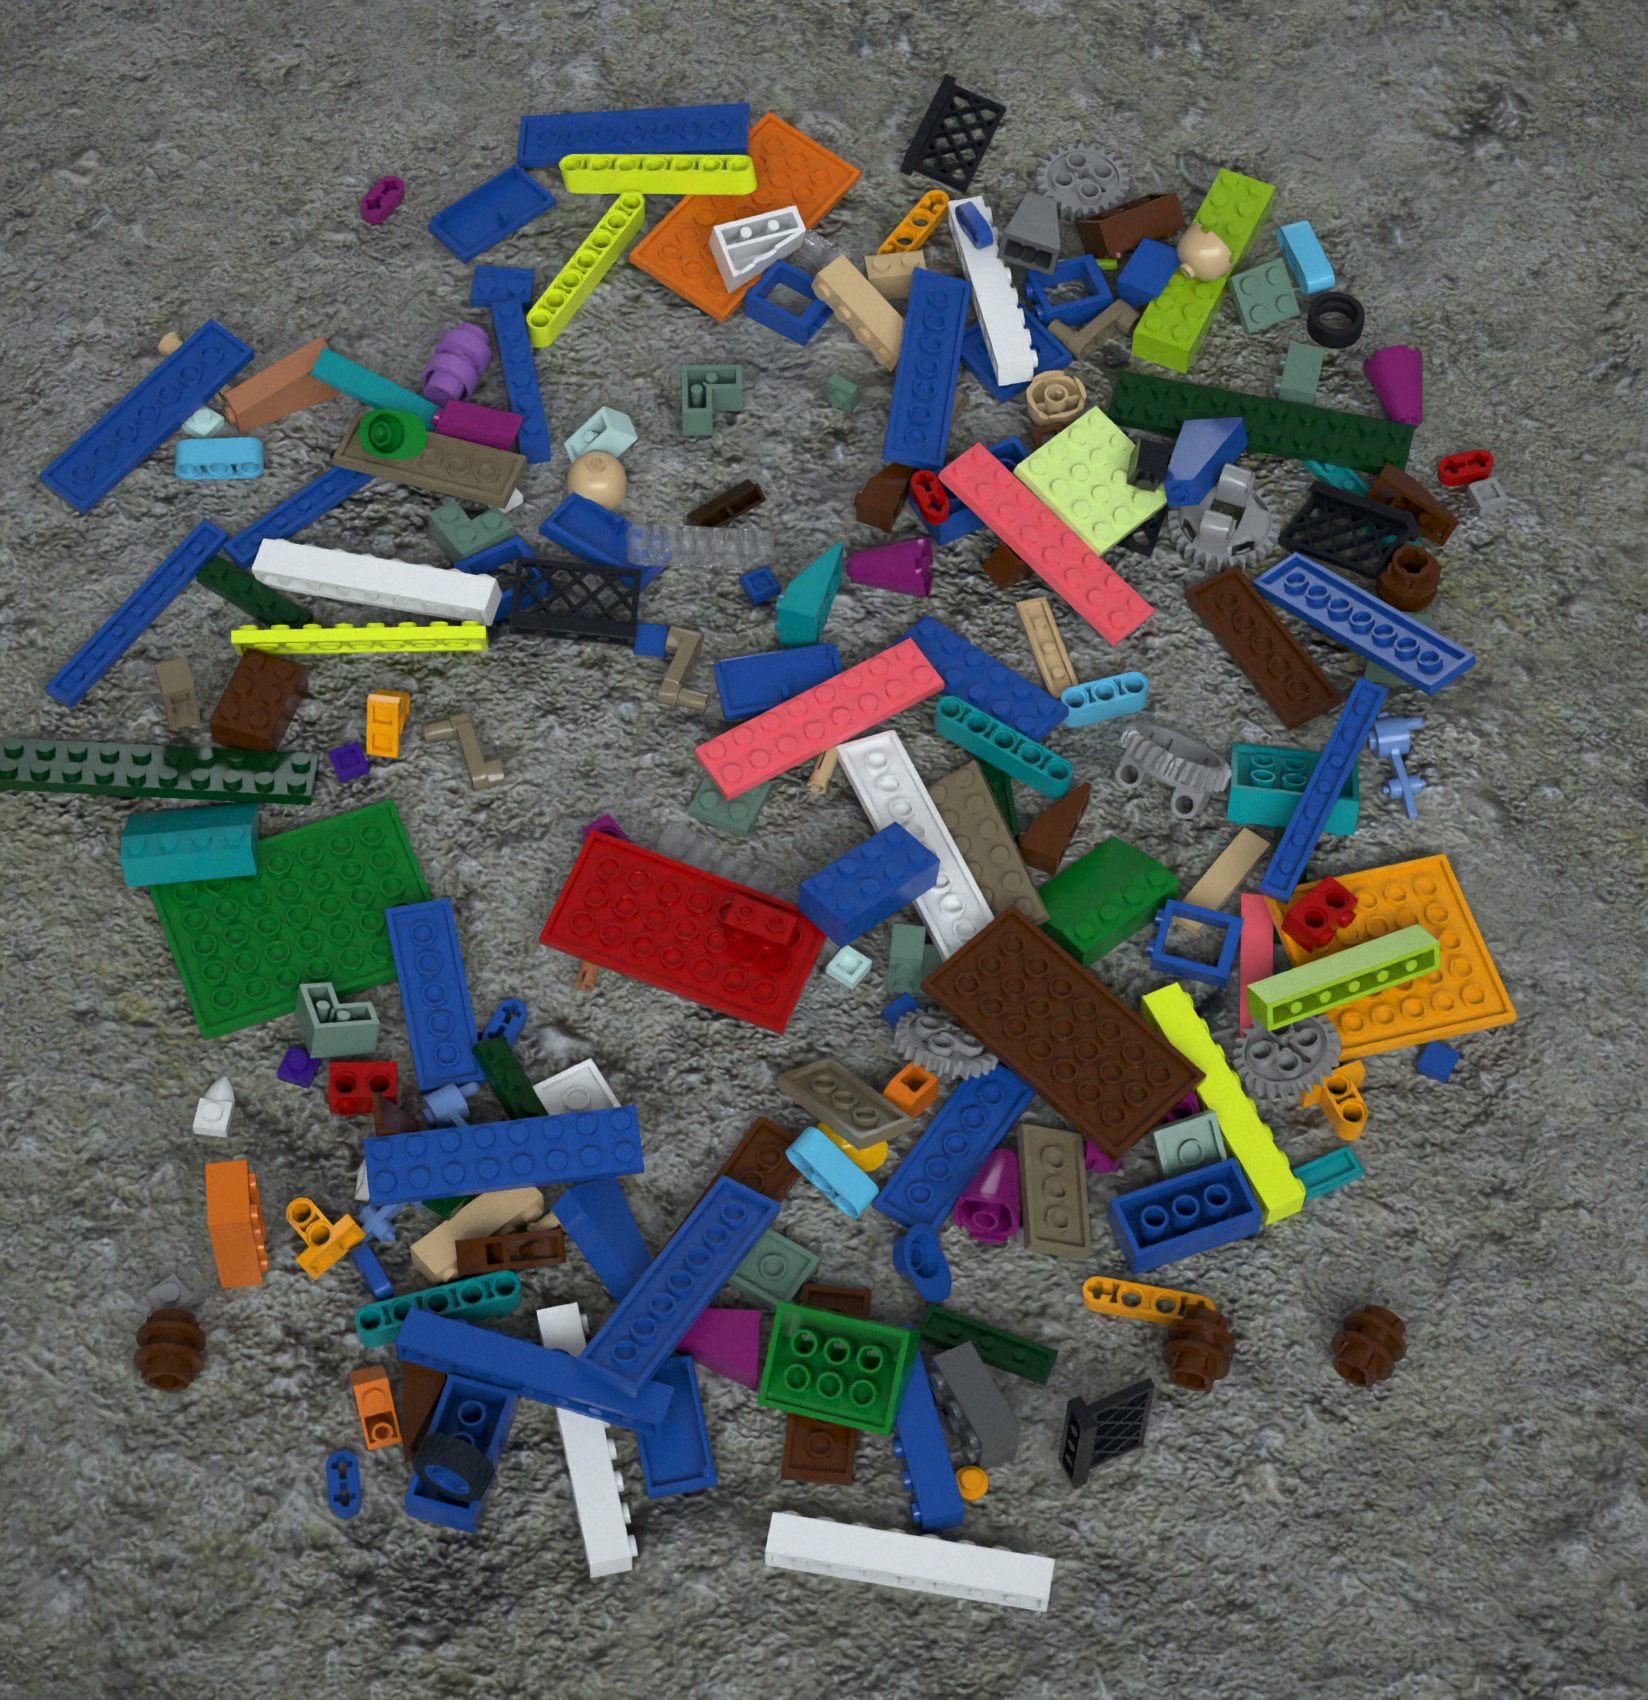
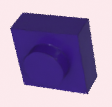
M358 741L328 751L330 763L339 783L369 773L368 763Z
M289 1046L277 1072L278 1080L309 1089L322 1060L321 1058H310L308 1051Z

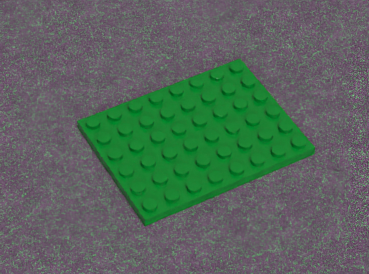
M393 799L259 840L257 875L147 885L203 1042L294 1013L299 984L331 982L337 998L396 980L397 975L385 918V909L433 901Z

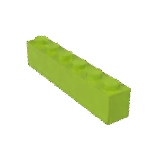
M1418 923L1246 985L1248 1013L1269 1032L1440 969V942Z

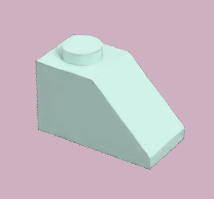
M603 406L564 445L573 463L580 455L590 451H603L618 457L638 437L629 415Z

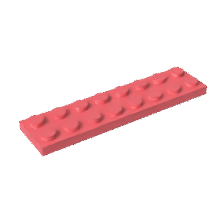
M980 442L941 470L937 478L1113 647H1116L1146 622L1156 611Z
M910 637L694 748V756L726 801H729L943 690L944 681Z

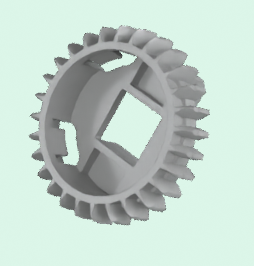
M1226 463L1219 481L1199 505L1170 507L1168 512V532L1171 534V542L1176 543L1177 552L1184 551V559L1194 558V566L1201 562L1205 564V571L1209 566L1216 567V571L1219 573L1221 568L1230 569L1237 565L1243 572L1245 564L1254 568L1256 561L1264 562L1266 555H1271L1273 546H1276L1278 542L1281 516L1277 514V505H1271L1272 497L1267 496L1263 498V488L1256 491L1253 489L1255 480L1253 471ZM1214 499L1245 508L1237 530H1235L1237 521L1234 520V517L1210 510ZM1184 519L1190 522L1191 527L1196 532L1197 536L1194 540L1189 534L1187 527L1183 529ZM1247 541H1255L1252 551L1248 547L1235 552V556H1231L1232 547Z
M1137 720L1130 721L1121 733L1119 743L1126 750L1116 770V779L1119 784L1128 789L1136 788L1147 783L1152 776L1169 786L1176 787L1171 797V809L1179 818L1188 819L1202 813L1212 792H1224L1230 782L1232 769L1229 763L1224 761L1223 757L1218 756L1216 751L1208 749L1206 745H1202L1197 740L1178 733L1176 730L1173 731L1166 726L1162 727L1156 723L1151 724L1148 721L1142 722ZM1130 765L1134 766L1138 771L1137 781L1129 776L1128 770ZM1185 795L1189 796L1193 801L1192 811L1186 809L1183 804Z

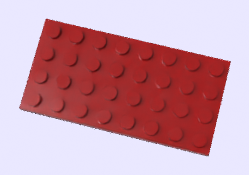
M591 829L539 936V944L783 1036L827 936L797 910V905ZM736 895L798 917V935L786 962L724 939V921Z

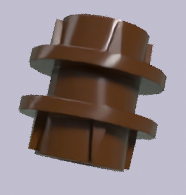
M1408 543V545L1402 546L1395 551L1392 561L1388 563L1386 569L1376 580L1375 589L1380 600L1399 611L1412 613L1421 611L1431 605L1436 597L1441 570L1437 560L1425 549Z
M1367 1304L1362 1312L1354 1311L1346 1316L1343 1322L1344 1330L1335 1333L1331 1346L1336 1354L1332 1364L1337 1373L1354 1385L1371 1388L1376 1380L1385 1381L1391 1378L1395 1370L1394 1362L1403 1359L1407 1346L1402 1338L1406 1329L1401 1319L1386 1308Z
M176 1308L157 1310L152 1313L151 1317H147L146 1324L140 1326L136 1332V1341L141 1348L135 1352L133 1361L135 1367L141 1371V1378H144L145 1384L156 1390L179 1391L187 1388L190 1383H194V1375L199 1374L204 1368V1357L200 1352L205 1348L207 1339L206 1334L199 1328V1322H196V1318L192 1313Z
M1204 1308L1187 1309L1183 1319H1178L1170 1324L1168 1331L1170 1342L1164 1345L1162 1358L1165 1364L1170 1367L1169 1377L1175 1384L1192 1391H1211L1215 1380H1221L1228 1376L1231 1364L1228 1358L1234 1354L1237 1342L1233 1335L1228 1332L1229 1322L1223 1315Z

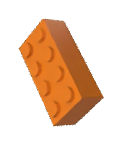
M247 1160L205 1164L207 1223L221 1287L225 1289L263 1285V1272L269 1271L268 1253L265 1250L267 1228L266 1221L264 1220L263 1206L260 1201V1191L257 1188L256 1172H249Z

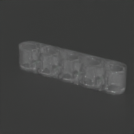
M634 524L625 531L627 560L635 565L755 571L766 565L770 570L776 565L774 535L766 530Z

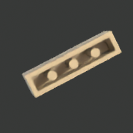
M841 254L817 273L810 287L814 290L817 298L824 301L834 311L836 318L852 330L856 339L861 344L867 346L874 354L877 362L892 372L897 366L904 319L857 268Z
M536 1187L482 1193L463 1207L450 1221H444L410 1246L412 1263L434 1287L456 1282L461 1275H458L455 1241L516 1234L523 1226L530 1222L535 1223L544 1212L542 1193Z

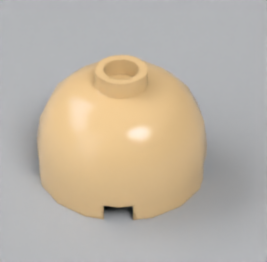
M1194 222L1179 239L1176 247L1177 257L1181 263L1179 269L1188 279L1195 277L1205 282L1218 280L1236 262L1229 261L1232 253L1215 233L1209 230L1205 234L1199 230L1203 225Z
M1060 370L1045 371L1036 375L1026 390L1025 400L1028 415L1039 427L1061 422L1064 430L1082 416L1086 404L1085 386L1074 375L1072 379L1069 376H1064V371Z
M590 451L580 455L571 464L566 479L568 497L575 492L583 498L596 502L607 510L619 506L625 499L627 478L623 465L616 457L603 451Z

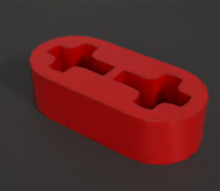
M1482 449L1447 456L1439 463L1437 479L1440 483L1449 487L1484 480L1491 475L1494 458L1489 452Z
M920 470L914 473L911 477L910 492L923 519L934 525L944 523L949 517L950 502L939 479L933 472L928 470ZM924 483L925 486H929V492H926L924 486L919 484ZM933 502L938 510L941 509V511L936 512L934 508H931V503Z

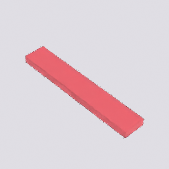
M1241 893L1240 917L1244 918L1239 940V1038H1244L1242 1028H1253L1251 1019L1254 1018L1248 1013L1246 985L1273 976V920L1264 901L1265 895Z

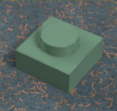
M833 373L827 380L826 400L835 407L852 413L858 405V386Z

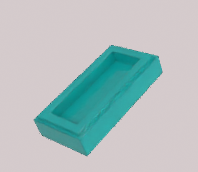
M1348 1145L1290 1170L1295 1178L1298 1177L1305 1187V1203L1362 1178L1365 1172Z

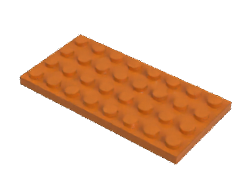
M769 111L749 131L747 156L751 157L758 182L756 190L745 195L687 194L629 254V261L722 324L744 302L746 291L750 286H755L758 283L762 273L728 294L708 244L713 226L796 205L806 229L805 238L861 178L862 172Z

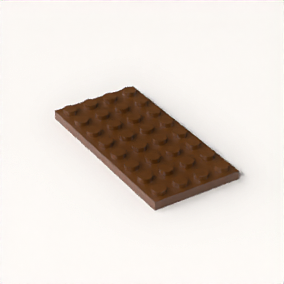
M1012 904L925 978L920 985V989L1114 1163L1205 1081L1207 1076Z

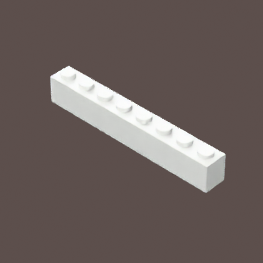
M982 196L948 201L949 228L965 280L972 282L970 296L998 386L1032 381L1034 378V368L1038 367L1037 353L1035 349L1030 350L1029 347L1031 346V335L1028 328H1023L1025 318L1023 309L1017 308V290L1015 287H1010L1012 284L1010 268L1004 267L1005 260L997 258L999 236L997 228L991 227V224H993L991 208L985 207ZM967 202H972L991 228L994 240L991 246L980 250L974 247L958 224L955 215V208Z
M263 538L251 569L256 580L270 588L463 622L478 621L480 625L486 626L492 625L502 597L497 579L487 574L473 575L458 569L444 570L429 564L416 565L405 563L395 558L391 560L381 559L367 553L362 555L352 554L338 548L333 550L323 549L313 544L306 543L300 545L280 538L275 540Z
M577 1302L536 1310L542 1347L551 1350L554 1348L563 1349L570 1353L571 1356L578 1358L586 1348L584 1335L590 1334L587 1315H580ZM555 1407L590 1578L633 1570L632 1557L638 1556L634 1535L627 1536L625 1524L631 1523L627 1502L620 1503L618 1492L624 1491L620 1470L613 1471L611 1460L617 1459L613 1438L607 1439L605 1434V1428H610V1423Z
M794 1511L772 1513L765 1549V1565L1041 1612H1047L1055 1559L1048 1558L1045 1554L1039 1552L1016 1553L1004 1546L987 1548L977 1546L974 1542L968 1540L951 1542L942 1540L940 1537L932 1534L915 1536L896 1528H890L885 1531L873 1529L868 1524L860 1522L849 1525L837 1523L829 1517L807 1518Z

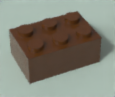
M1176 192L1147 194L1078 221L1076 225L1086 255L1093 254V256L1104 259L1109 257L1110 260L1127 255V249L1135 247L1136 250L1144 237L1151 240L1160 237L1161 240L1176 236L1178 234L1177 230L1185 227L1186 223Z
M247 647L209 720L213 743L232 749L263 752L276 751L309 687L306 665Z

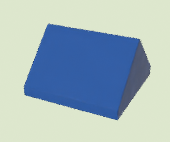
M1144 237L1116 280L1119 299L1122 298L1133 307L1157 299L1180 264L1177 250Z

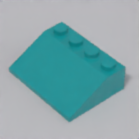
M1232 742L1230 754L1232 776L1228 784L1226 821H1233L1239 825H1248L1250 823L1265 825L1272 829H1275V827L1287 828L1320 760L1322 752ZM1358 757L1322 832H1329L1335 836L1354 835L1360 802Z
M249 802L130 814L121 837L120 862L127 887L257 875L259 803Z

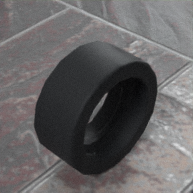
M1342 292L1322 294L1311 303L1307 318L1308 333L1315 342L1323 347L1331 349L1349 347L1360 339L1365 320L1364 308L1357 299L1349 294ZM1327 312H1338L1349 317L1353 324L1343 329H1335L1323 324L1319 316Z

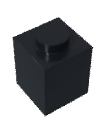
M1141 438L1130 454L1126 484L1135 486L1140 490L1155 493L1166 476L1170 447Z

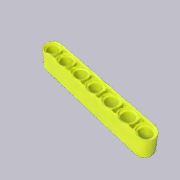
M570 154L559 162L565 188L568 192L574 194H622L626 191L634 190L641 194L745 195L756 190L758 186L753 161L747 155Z
M632 190L626 191L619 196L529 311L526 317L529 343L532 346L544 348L555 340L644 225L645 200L641 193Z

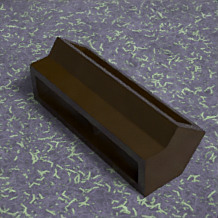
M747 479L688 513L687 527L697 538L704 537L766 501V498L758 483L753 484Z

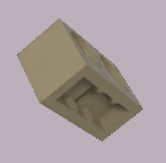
M186 657L168 659L162 663L154 664L161 700L170 730L201 723L195 686Z

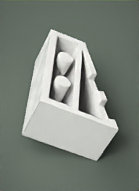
M796 205L713 226L708 244L728 294L764 272L766 268L771 267L778 259L782 260L801 247L806 229Z

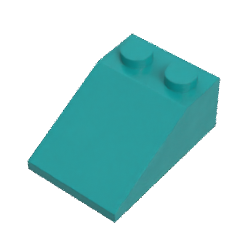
M836 543L788 584L785 595H779L775 607V612L779 613L775 623V630L779 631V644L792 648L818 644L842 581L843 544Z

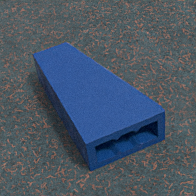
M1243 417L1184 420L1166 471V476L1163 479L1168 507L1200 504L1219 481L1225 464H1233L1248 445Z
M616 1177L593 1179L568 1188L550 1209L615 1301L620 1305L653 1262Z

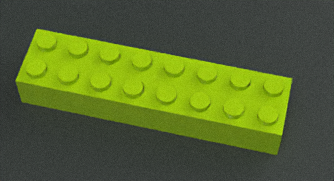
M1221 167L1192 224L1194 222L1202 224L1203 226L1199 230L1205 234L1209 230L1215 233L1231 251L1232 256L1229 258V261H1235L1236 264L1220 279L1205 282L1195 277L1188 279L1179 269L1180 263L1159 297L1149 302L1136 326L1132 341V355L1184 374L1187 373L1230 291L1226 277L1240 272L1272 210L1276 186Z

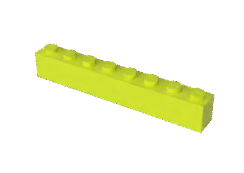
M1178 982L1142 996L1140 1015L1143 1020L1207 1075L1205 1081L1194 1091L1200 1112L1209 1109L1216 1112L1227 1159L1235 1157L1262 1212L1261 1219L1265 1226L1300 1212L1306 1196V1190L1302 1181L1298 1177L1295 1178L1289 1169L1290 1165L1286 1154L1282 1150L1278 1151L1273 1142V1134L1266 1123L1262 1124L1257 1116V1108L1251 1097H1246L1242 1091L1238 1074L1234 1070L1230 1071L1225 1062V1054L1221 1046L1214 1044L1209 1036L1210 1031L1206 1021L1203 1018H1199L1194 1011L1193 1000L1189 993L1183 992Z

